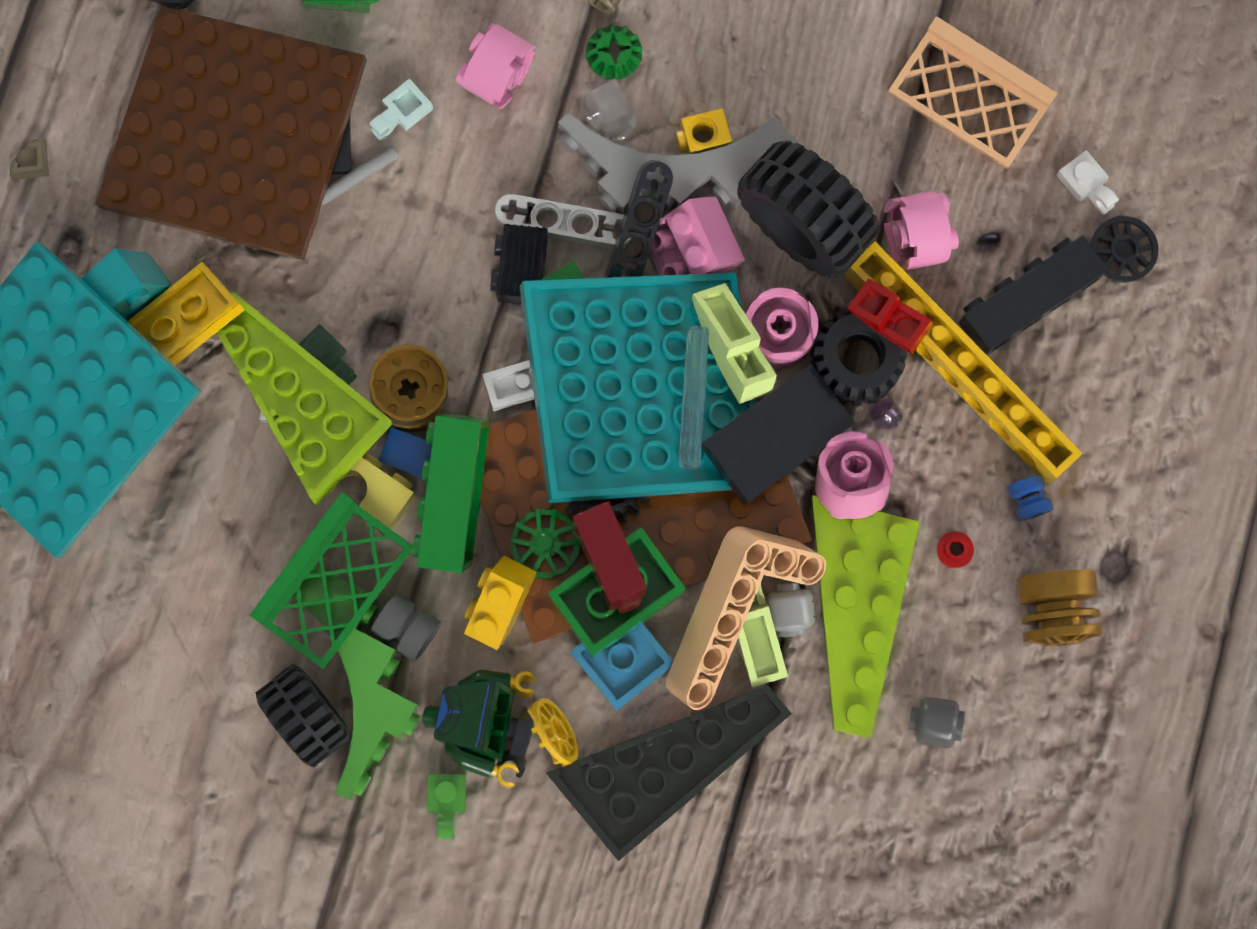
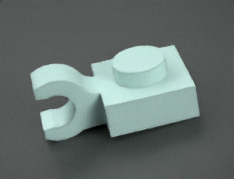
M409 78L382 100V105L386 111L369 123L372 127L370 131L379 141L390 135L398 124L407 131L433 110V104Z

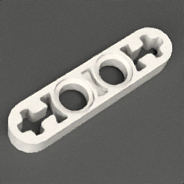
M508 194L501 197L495 206L496 219L503 228L504 224L542 228L537 222V216L544 210H550L557 215L558 219L556 224L548 228L549 238L608 249L614 248L616 239H613L612 232L602 230V237H596L598 233V220H604L603 228L612 230L615 229L616 224L622 223L624 217L623 214L516 194ZM510 205H516L517 212L528 214L527 207H533L531 224H525L526 216L518 214L514 215L513 220H508L506 213L502 212V210H509ZM578 217H587L593 223L592 230L586 234L576 233L572 227L573 221ZM630 237L624 242L623 249L632 243L634 237Z

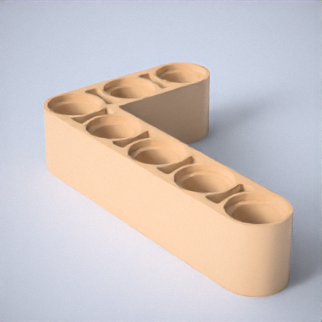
M743 526L732 528L722 541L666 679L668 691L694 710L706 707L714 697L763 576L767 575L804 585H812L817 583L825 573L826 561L824 557L797 540Z

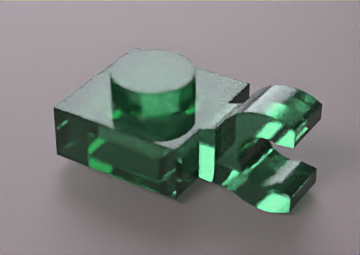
M320 324L299 343L302 348L348 385L357 378L354 370L340 359L347 353L346 349Z

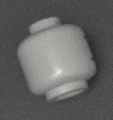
M781 582L777 583L776 591L767 594L765 601L769 606L775 631H778L779 637L801 636L808 633L807 628L812 627L816 620L813 593L809 589L799 588V583Z

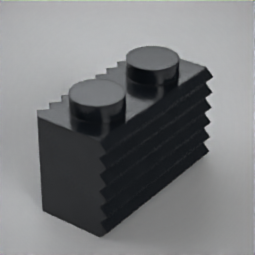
M504 224L503 235L496 234L494 256H500L499 270L492 269L490 291L496 292L497 302L522 304L521 283L523 281H536L544 278L548 228Z

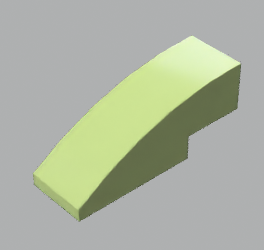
M723 283L694 293L692 301L704 335L717 365L738 403L742 404L771 393L777 374L759 348L761 337L727 285Z
M761 583L737 639L740 654L752 688L788 677Z

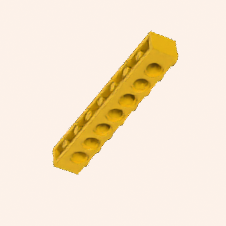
M876 241L848 269L844 277L858 292L867 279L870 278L899 295L902 303L932 320V327L922 339L916 351L1037 475H1042L1047 486L1083 454Z

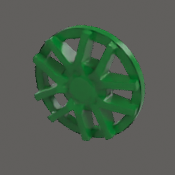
M537 509L526 514L516 523L510 539V548L514 561L526 566L524 563L532 554L537 556L539 559L532 568L536 572L543 561L546 560L552 572H537L535 578L551 579L563 575L574 565L580 552V542L570 518L555 509ZM542 515L551 516L549 529L541 528ZM536 517L537 530L529 528L524 524ZM556 517L564 521L568 526L555 530ZM522 530L531 534V540L517 539L519 531ZM572 531L574 540L560 542L559 535ZM516 545L530 548L521 559ZM574 546V552L569 560L561 548ZM556 554L566 563L558 570L551 559Z

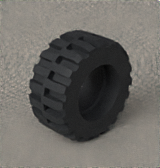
M787 140L773 143L739 180L737 195L741 200L742 207L749 213L752 221L761 228V231L775 242L777 247L788 253L793 260L800 262L808 270L817 272L820 276L835 278L844 275L877 238L879 227L877 217L872 213L873 209L870 204L863 199L861 192L850 184L848 178L834 169L831 163L821 159L814 151L805 149L801 144H793Z

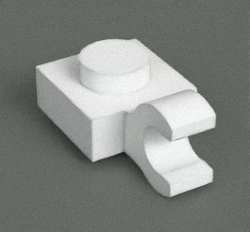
M1087 150L1060 169L1056 175L1078 202L1088 197L1102 215L1115 207L1114 204L1119 200L1111 189L1103 186L1108 181L1109 176Z

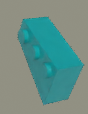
M118 248L112 250L81 278L126 321L172 286L149 253Z

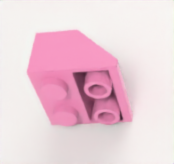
M716 196L688 199L661 218L650 250L651 258L660 276L728 273L745 261Z

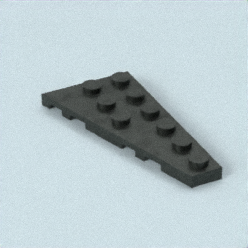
M766 685L581 758L564 767L548 771L546 774L619 861L792 713L772 689Z

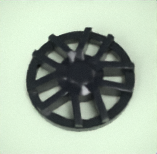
M1117 216L1102 223L1093 234L1090 243L1097 255L1109 257L1105 263L1107 268L1112 261L1119 264L1115 274L1108 270L1104 275L1112 280L1113 283L1139 281L1152 270L1158 258L1159 248L1155 234L1143 221L1130 216ZM1117 223H1124V234L1119 235ZM1131 224L1140 228L1142 232L1132 236ZM1110 226L1112 237L1102 235L1101 232ZM1147 236L1150 244L1140 247L1137 240ZM1097 241L1109 244V249L1097 248ZM1151 250L1150 261L1141 253ZM1134 260L1138 261L1145 268L1140 273L1132 263ZM1124 267L1132 274V276L1120 275Z

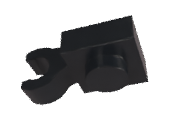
M523 707L519 719L512 717L506 739L513 741L512 746L503 752L502 761L497 762L498 766H502L507 761L515 762L519 773H516L518 778L522 777L527 766L526 754L532 736L531 729L535 725L528 713L529 708Z

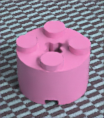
M491 23L484 34L479 32L475 36L469 48V52L473 56L469 64L465 63L462 66L455 81L467 91L498 109H503L513 97V95L508 93V90H512L516 84L521 85L535 55V52L532 50L536 47L499 24Z
M934 191L889 199L886 202L884 213L890 212V222L884 223L887 246L892 259L895 262H902L901 268L904 271L945 263L949 260L951 250L958 248L959 241L955 228H950L947 215L949 213V201L944 192L937 194Z
M789 288L766 290L751 303L746 312V316L761 337L759 348L773 369L790 368L806 358L818 332V317L814 306L799 295L798 292ZM776 323H779L781 328L785 330L784 334H778L777 330H773Z
M861 432L842 433L833 437L827 443L818 460L815 490L818 499L832 517L836 519L864 518L876 513L885 506L894 469V462L889 449L881 441L878 440L877 443L867 438V434Z

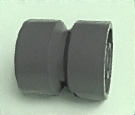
M396 593L385 605L370 632L387 644L396 642V650L415 662L429 646L442 622L425 610L419 613L415 612V604L400 593Z

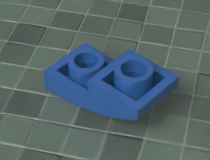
M390 426L378 460L381 463L422 478L423 464L425 459L430 460L432 445L427 444L423 438Z

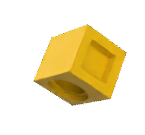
M723 108L681 118L680 131L675 132L680 153L697 154L725 147L732 143ZM698 131H705L712 139L702 143L695 140L693 135Z

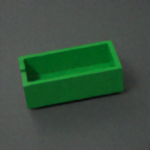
M445 413L436 415L435 422H429L426 442L432 445L430 460L425 459L422 469V482H427L426 496L420 497L417 508V519L422 520L421 534L415 535L412 548V556L418 557L417 567L463 573L473 564L491 419Z

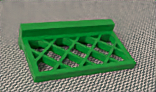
M341 492L249 616L324 669L412 551L413 545ZM354 513L367 522L370 538L347 540L345 525ZM373 527L385 536L374 537ZM342 531L343 542L332 543ZM392 540L402 548V551L393 562L378 564L376 541ZM370 542L373 565L352 568L348 546ZM344 546L347 568L325 572L323 554L329 548ZM319 561L320 573L309 574ZM389 567L380 579L379 568ZM374 569L377 584L371 592L355 594L352 572ZM348 573L351 595L329 598L326 576ZM321 577L324 599L302 602L299 587L305 579ZM296 592L297 603L286 605ZM367 597L358 609L356 598ZM352 599L354 616L348 623L333 625L330 602ZM325 603L328 626L306 629L303 606ZM298 607L301 630L284 632L272 623L281 610ZM345 627L335 640L333 629ZM329 630L331 647L321 659L309 650L306 633ZM302 634L304 645L291 636Z

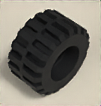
M849 310L845 314L840 311L834 315L831 321L828 319L819 332L812 349L811 357H813V361L811 364L831 391L839 397L840 403L845 404L849 400L853 401L852 406H861L864 401H867L868 404L874 403L879 397L883 398L890 392L905 369L906 364L904 362L907 358V351L873 330ZM851 339L868 342L878 354V368L868 374H856L849 371L839 359V346Z
M290 665L255 692L258 705L275 730L298 758L313 768L351 739L349 729L318 686L299 666Z

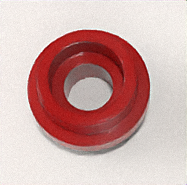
M952 531L940 538L937 543L936 553L943 565L957 569L964 567L971 561L974 554V546L966 534ZM950 544H959L962 548L961 555L955 556L951 554L949 550Z

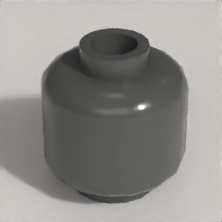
M924 697L920 702L919 708H911L909 730L916 731V740L921 745L951 748L955 740L961 741L965 712L959 711V705L956 701Z

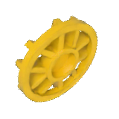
M541 698L532 703L528 713L535 724V727L531 729L532 733L539 734L542 743L538 744L539 747L543 748L545 746L548 749L556 765L561 763L562 767L575 762L579 754L578 743L575 733L564 713L555 703L547 698Z

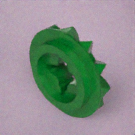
M611 23L607 27L597 28L591 38H588L586 60L589 67L598 76L608 80H620L633 74L639 67L642 60V46L638 35L630 31L626 25L621 27ZM611 40H615L619 49H624V51L618 54L617 64H614L610 53H604V50L610 48Z

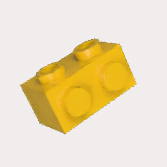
M503 556L493 569L487 567L477 586L482 589L479 599L473 598L465 613L464 618L469 620L464 634L498 650L511 633L537 572L506 556Z

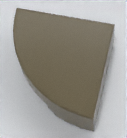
M38 138L27 143L16 159H13L10 166V177L13 180L49 176L47 144L44 138Z

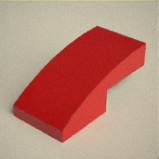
M870 278L867 279L848 306V310L857 318L910 354H913L933 325L930 318L902 303L899 295Z

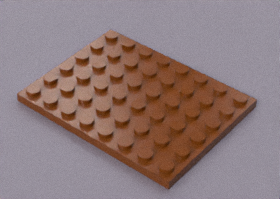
M536 408L490 425L481 502L501 557L506 556L512 560L514 559L510 548L511 535L516 523L526 514L537 509H555L566 515L573 522V516L581 513V510L578 509L575 513L568 515L566 509L572 501L548 503ZM787 475L745 506L733 490L647 496L650 499L648 505L635 502L641 511L638 517L632 515L628 510L626 511L628 524L623 525L618 516H616L625 538L642 527L685 588L707 580L724 537L732 528L737 526L797 540L802 544L812 541ZM598 499L588 501V503L595 506L601 505L608 501L611 506L619 504V502L614 499ZM541 516V528H550L551 516ZM536 517L530 519L524 525L537 530ZM556 517L555 530L568 526L564 521ZM520 530L517 539L530 541L532 535ZM572 531L559 535L560 542L574 540ZM581 544L576 562L566 573L551 579L534 578L521 608L534 645L572 631L549 599L548 592L589 564ZM516 545L520 559L530 548ZM574 546L561 548L569 560L574 552ZM532 554L524 564L532 569L539 558ZM558 554L551 558L557 570L566 564ZM544 560L537 572H552L547 561Z

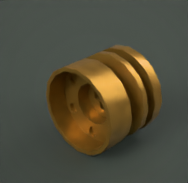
M405 344L393 347L379 356L371 369L369 381L370 399L372 405L390 418L393 423L391 427L408 433L428 428L429 422H435L436 415H441L445 409L448 378L444 365L434 353L422 346ZM408 385L410 390L417 389L415 391V398L410 400L407 395L401 396L403 394L402 387Z
M1087 569L1053 571L1027 575L1016 579L1019 604L1037 607V613L1022 617L1021 624L1039 625L1037 630L1022 633L1023 643L1039 644L1046 647L1080 644L1090 638L1104 635L1102 625H1085L1084 620L1101 616V610L1083 608L1082 601L1099 596L1096 571Z

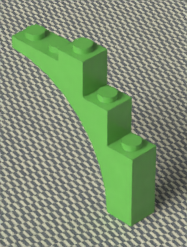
M315 565L309 574L320 573V567ZM336 575L326 576L329 598L351 595L349 582ZM321 577L305 579L299 586L302 602L324 599ZM354 585L355 594L367 593ZM295 592L291 598L297 601ZM367 597L356 598L358 609ZM352 599L330 602L333 625L348 623L354 616ZM375 599L338 649L348 675L353 701V735L347 764L335 793L348 800H353L355 794L361 797L371 780V776L367 774L373 761L379 763L389 747L390 742L385 740L388 733L402 740L405 734L409 736L413 734L421 719V716L416 714L419 709L417 704L381 686L384 679L390 681L400 663V661L395 659L398 652L360 631L363 625L369 627L378 611V607L374 605L377 599ZM325 603L304 606L322 626H328ZM345 627L333 629L335 640Z

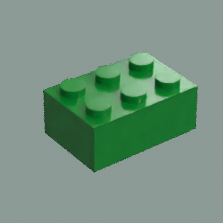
M642 527L625 538L647 587L645 597H642V601H640V606L620 614L618 608L609 611L589 564L548 592L549 599L592 659L685 593L686 588Z

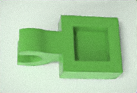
M428 774L427 813H438L437 839L454 840L455 813H466V774Z

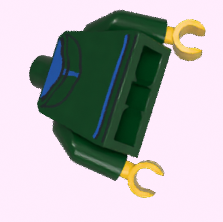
M478 670L460 680L457 685L447 686L442 691L439 706L425 707L422 714L423 725L426 728L435 729L434 739L444 744L445 753L462 769L489 778L491 775L495 776L502 787L512 788L515 784L505 782L501 778V774L507 769L519 773L518 768L511 763H506L502 766L495 765V760L502 761L514 695L516 694L522 699H529L534 695L533 689H523L519 684L524 681L534 682L535 677L528 671L521 672L514 678L511 677L510 673Z

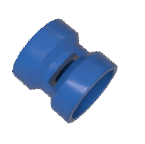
M1042 475L1032 476L1006 487L1010 498L1014 499L1017 504L1015 513L1019 522L1054 510L1051 499L1045 497L1043 491L1045 483Z

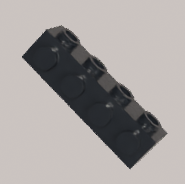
M1083 235L1073 242L1069 237L1064 239L1051 249L1053 252L1052 256L1044 261L1040 257L1034 259L1022 269L1024 275L1015 281L1011 277L1004 279L992 289L995 293L985 301L980 296L963 308L965 314L959 321V325L987 356L1086 290L1107 273L1108 268Z

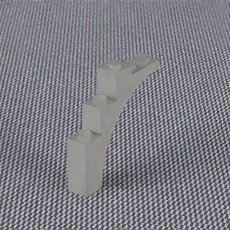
M569 112L558 121L560 134L558 138L562 145L571 153L577 151L585 159L583 162L584 166L594 177H603L598 181V193L600 194L598 200L609 212L616 211L623 215L625 214L638 171L647 161L659 160L668 165L672 170L673 183L665 204L666 209L671 207L675 209L688 199L697 198L710 186L712 188L710 189L711 194L717 197L720 204L723 206L728 204L733 210H736L741 205V200L737 195L739 180L764 152L776 142L787 140L793 144L799 143L773 117L752 134L725 147L697 154L663 155L640 152L615 144L588 129ZM657 167L655 172L647 173L646 178L651 181V187L649 192L642 188L640 195H648L654 189L656 182H663L664 176L659 173L660 167ZM654 194V196L658 200L659 195Z

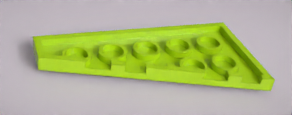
M232 292L231 294L240 303L244 311L220 329L217 334L253 395L276 439L286 453L296 474L303 483L309 497L317 506L393 423L384 413L235 292Z
M812 495L811 506L813 510L816 550L826 561L825 573L819 580V590L825 633V652L828 664L833 730L871 739L920 521L879 511L859 519H836L829 514L818 497Z

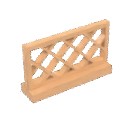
M937 16L888 90L890 95L1006 169L1009 168L1058 94ZM929 43L942 51L944 64L924 68L922 53ZM948 55L957 61L949 63ZM918 61L919 69L911 71ZM968 67L972 70L974 83L954 87L950 68ZM946 69L949 88L929 93L926 74ZM978 74L985 78L986 81L979 82ZM921 75L925 94L909 96L899 88L906 78ZM996 85L1001 88L1004 102L984 106L981 87ZM976 89L980 108L959 112L956 93ZM951 94L955 113L940 116L934 112L931 98ZM1008 94L1015 97L1017 100L1009 101ZM926 99L927 107L918 101ZM1026 104L1037 111L1030 123L1014 125L1011 106ZM1006 108L1010 127L990 131L986 112ZM981 113L985 132L974 135L965 132L961 117ZM956 118L957 126L948 120ZM1025 129L1018 140L1016 131ZM1011 132L1014 147L1007 158L993 149L991 136ZM986 138L987 145L978 139Z

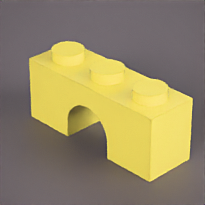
M365 453L342 479L351 476L363 479L367 484V493L359 506L394 531L416 500L414 492L410 490L413 484L396 472L390 477L380 470L383 464L379 460Z

